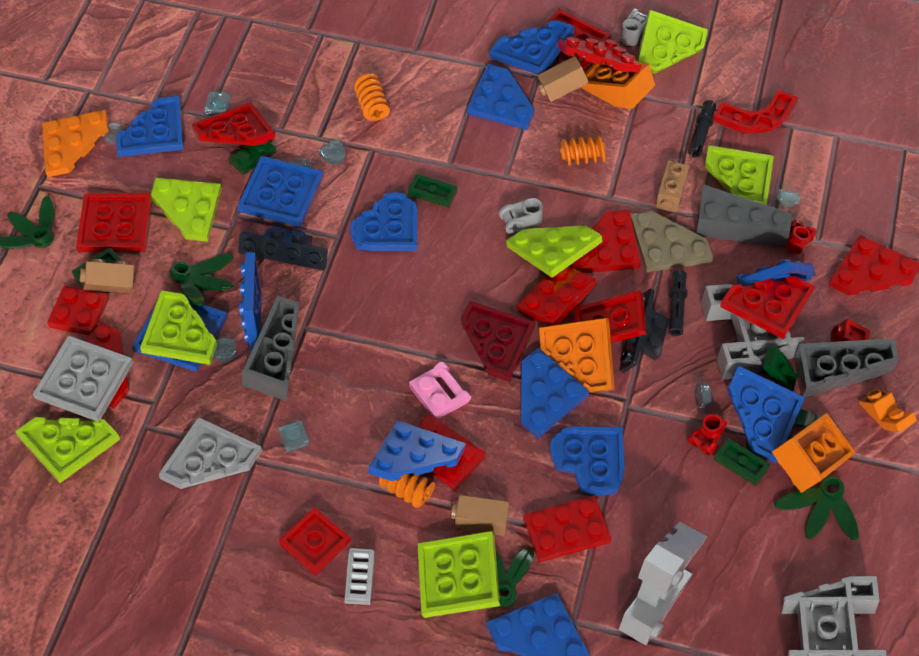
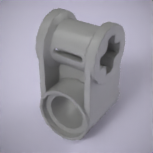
M634 8L623 22L621 42L625 46H636L642 39L647 15L639 12L637 8Z
M529 198L525 201L502 207L498 214L506 224V232L508 234H516L522 229L537 227L542 223L543 205L540 200Z

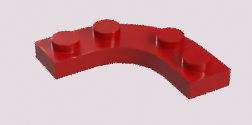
M778 89L771 103L759 111H747L722 102L713 116V122L744 134L771 131L787 120L797 103L798 97Z

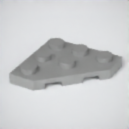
M198 417L160 471L159 478L183 489L246 472L251 469L261 454L262 448L251 441Z

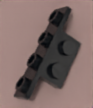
M281 227L269 228L263 235L243 231L239 234V254L245 255L248 252H255V256L258 258L323 271L327 265L328 249L313 246V236L306 235L301 231H284Z
M651 288L642 293L646 335L625 340V350L620 358V371L623 373L637 365L640 352L653 360L661 356L669 319L651 309L655 290Z

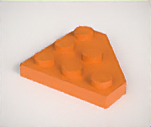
M106 110L42 123L45 173L47 177L70 173L75 168L74 163L80 157L84 158L95 147L94 143L100 136L104 137L109 132Z
M603 318L539 328L541 350L589 392L596 393L615 390L609 319Z

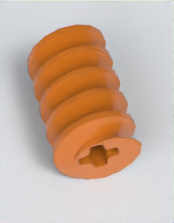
M368 73L358 77L354 83V90L363 116L369 121H380L386 118L390 113V108L388 107V102L386 101L378 76Z
M590 136L586 138L585 142L582 137H579L577 144L574 138H570L568 144L565 139L560 140L559 154L561 165L563 160H566L568 166H571L572 159L575 160L577 165L580 164L581 159L584 160L585 164H588L589 158H592L594 164H597L598 157L601 158L603 163L606 161L605 143L600 136H596L594 142Z
M411 473L401 475V479L395 481L379 478L380 487L383 489L387 488L388 492L395 493L398 498H404V501L407 503L412 502V506L415 508H420L424 505L435 489L434 482L427 487L428 478L424 477L419 482V475L415 476L413 474L411 477Z

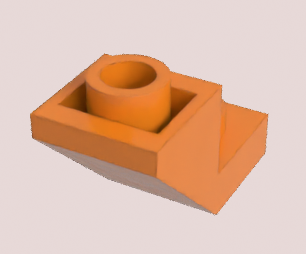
M875 389L868 392L867 396L859 401L864 410L884 430L900 433L917 421L914 412L898 409L892 392Z

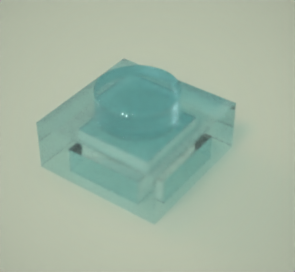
M209 92L204 107L205 113L219 114L228 111L231 95Z
M778 190L777 200L781 201V205L794 207V203H800L801 193Z
M302 421L278 428L286 452L310 445Z

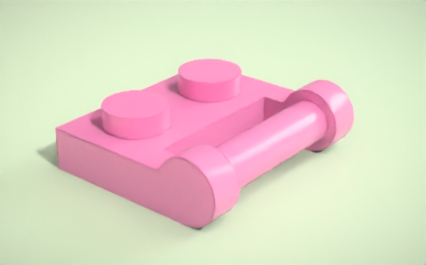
M445 362L438 363L434 369L409 382L410 389L428 413L436 419L444 417L471 400V395L457 383L448 371L449 367ZM442 377L456 397L451 400L436 379Z

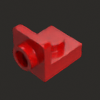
M847 318L833 327L831 342L869 340L870 330Z

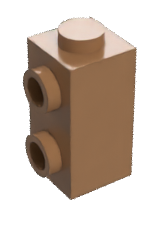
M575 56L537 75L540 84L537 86L542 96L547 95L550 102L589 83L582 66Z
M668 161L658 192L656 208L678 213L690 165Z
M92 259L91 262L87 261L85 269H80V282L84 283L83 290L131 293L134 265H128V262L115 261L114 264L105 263L101 259Z
M459 495L458 504H453L451 519H455V529L480 533L492 531L494 535L505 536L509 515V502L499 498L484 499L475 495Z

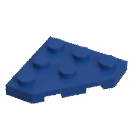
M554 20L548 22V26L536 29L535 26L519 31V35L510 38L508 36L500 37L489 51V56L491 59L539 75L548 70L561 50L558 48L559 39L567 40L568 37H571L575 32L574 27Z
M491 64L487 65L467 107V114L525 130H528L535 111L510 71Z
M179 96L157 98L149 110L146 112L142 111L131 121L132 125L125 131L121 130L116 135L118 157L184 150Z
M539 348L521 362V424L538 439L589 397V391Z
M738 366L727 391L752 453L775 464L777 460L772 451L787 441L805 397Z
M396 421L370 463L368 473L389 481L401 479V475L414 473L416 476L432 472L434 467L443 465L447 468L457 465L464 453L466 443Z
M557 593L486 622V628L496 648L504 652L510 651L522 656H590Z

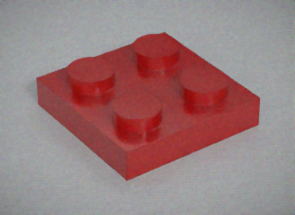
M64 285L47 321L49 328L90 335L99 324L109 300L108 294Z
M314 507L278 541L284 550L316 576L351 542V537Z

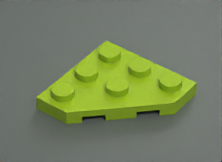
M650 10L647 14L637 61L649 64L652 74H656L702 51L705 46L708 29Z
M709 145L705 168L728 193L767 205L774 156Z
M155 178L151 192L152 201L164 211L165 216L173 225L177 226L186 240L208 242L222 190L221 184Z
M586 225L522 229L506 240L507 248L552 278L602 243V235Z
M161 290L140 347L141 353L211 365L217 347L216 339L209 333L204 322L190 306L184 294Z
M35 417L15 431L17 437L59 483L120 440L117 432L104 419L98 422L95 420L80 421L79 418L46 420L45 417Z

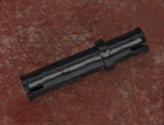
M711 100L703 102L701 113L696 119V129L688 149V154L694 158L702 155L709 127L713 125V114L717 105L714 103L712 106L713 101Z
M677 270L672 273V288L669 290L671 307L668 333L672 336H681L683 334L685 299L688 296L686 289L687 273ZM678 288L680 289L679 298H677V289H678ZM677 308H678V318H676V309H677Z

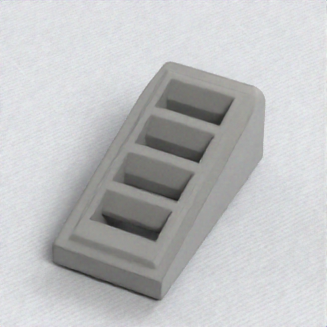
M349 549L345 604L371 605L375 567L374 550ZM354 570H368V572L361 573L354 572ZM353 580L367 581V584H366V583H352V581H353ZM351 590L366 591V594H353Z

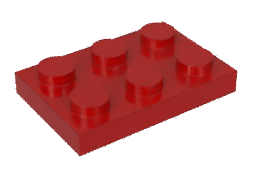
M569 266L552 278L546 275L517 305L518 312L547 326L559 325L597 285L596 279Z
M640 290L574 308L575 322L603 318L609 319L611 343L646 335L644 299Z
M429 413L416 426L466 443L465 451L456 466L447 468L443 465L434 467V470L429 472L455 491L486 458L485 451Z
M595 496L523 515V521L538 563L611 543V536Z

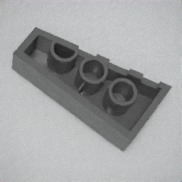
M703 185L696 234L702 237L786 248L790 234L791 213Z
M280 296L276 297L242 371V386L287 401L298 323V302Z
M895 339L799 344L794 356L800 395L805 398L892 373L899 361Z

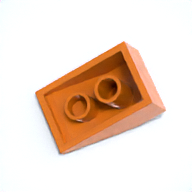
M603 62L602 65L594 63L585 72L589 83L580 88L614 107L633 109L655 86L650 66L647 63H640L642 65L640 73L617 71L612 66H608Z
M825 413L772 451L777 462L783 467L791 478L792 483L801 493L824 479L856 453L828 413Z

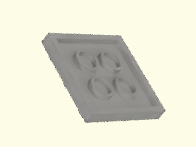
M68 336L33 395L37 400L99 422L133 365V360L125 355Z

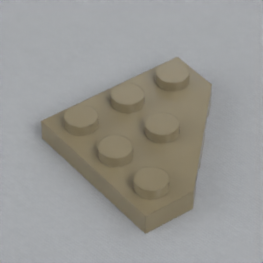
M654 211L631 214L635 238L646 272L712 263L713 255L707 239Z

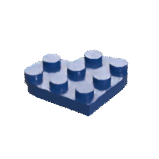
M393 192L385 194V198L379 200L378 203H374L373 210L364 211L355 221H351V240L358 250L417 251V206L415 201L413 202L406 198L404 193Z
M790 259L778 261L776 263L777 266L772 268L769 266L756 269L754 274H740L736 276L737 285L749 286L754 285V282L770 279H773V282L781 281L790 276H796L804 281L812 279L811 276H816L812 263L802 264L801 261L791 262Z
M573 426L563 428L562 432L551 439L549 453L555 469L559 472L574 474L576 483L579 485L582 493L605 496L618 492L623 482L625 470L623 427Z

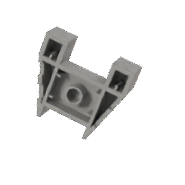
M732 285L706 286L701 300L706 321L732 319L738 342L723 343L721 345L717 363L722 379H732L738 366L753 373L764 370L763 360L766 357L768 347L777 346L786 360L794 358L799 344L804 343V337L791 338L790 332H788L783 340L721 308V302Z
M679 522L673 528L671 534L668 533L664 536V543L659 541L643 562L638 576L643 582L636 599L623 616L619 627L620 631L644 645H647L652 637L657 639L664 626L662 624L663 620L692 577V573L685 570V568L706 541L707 536Z
M850 576L831 585H821L818 589L806 593L799 592L784 597L781 612L782 614H798L801 650H789L788 656H886V650H858L854 614H875L880 600L877 576Z

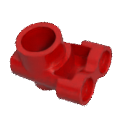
M793 220L786 249L795 254H801L807 243L813 241L817 233L816 229L811 226H804L799 220Z
M709 414L703 419V425L697 431H692L687 441L710 456L717 448L716 442L726 428L727 422L716 414Z

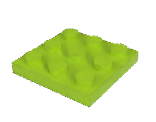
M492 531L418 543L421 614L424 618L500 606L495 537Z

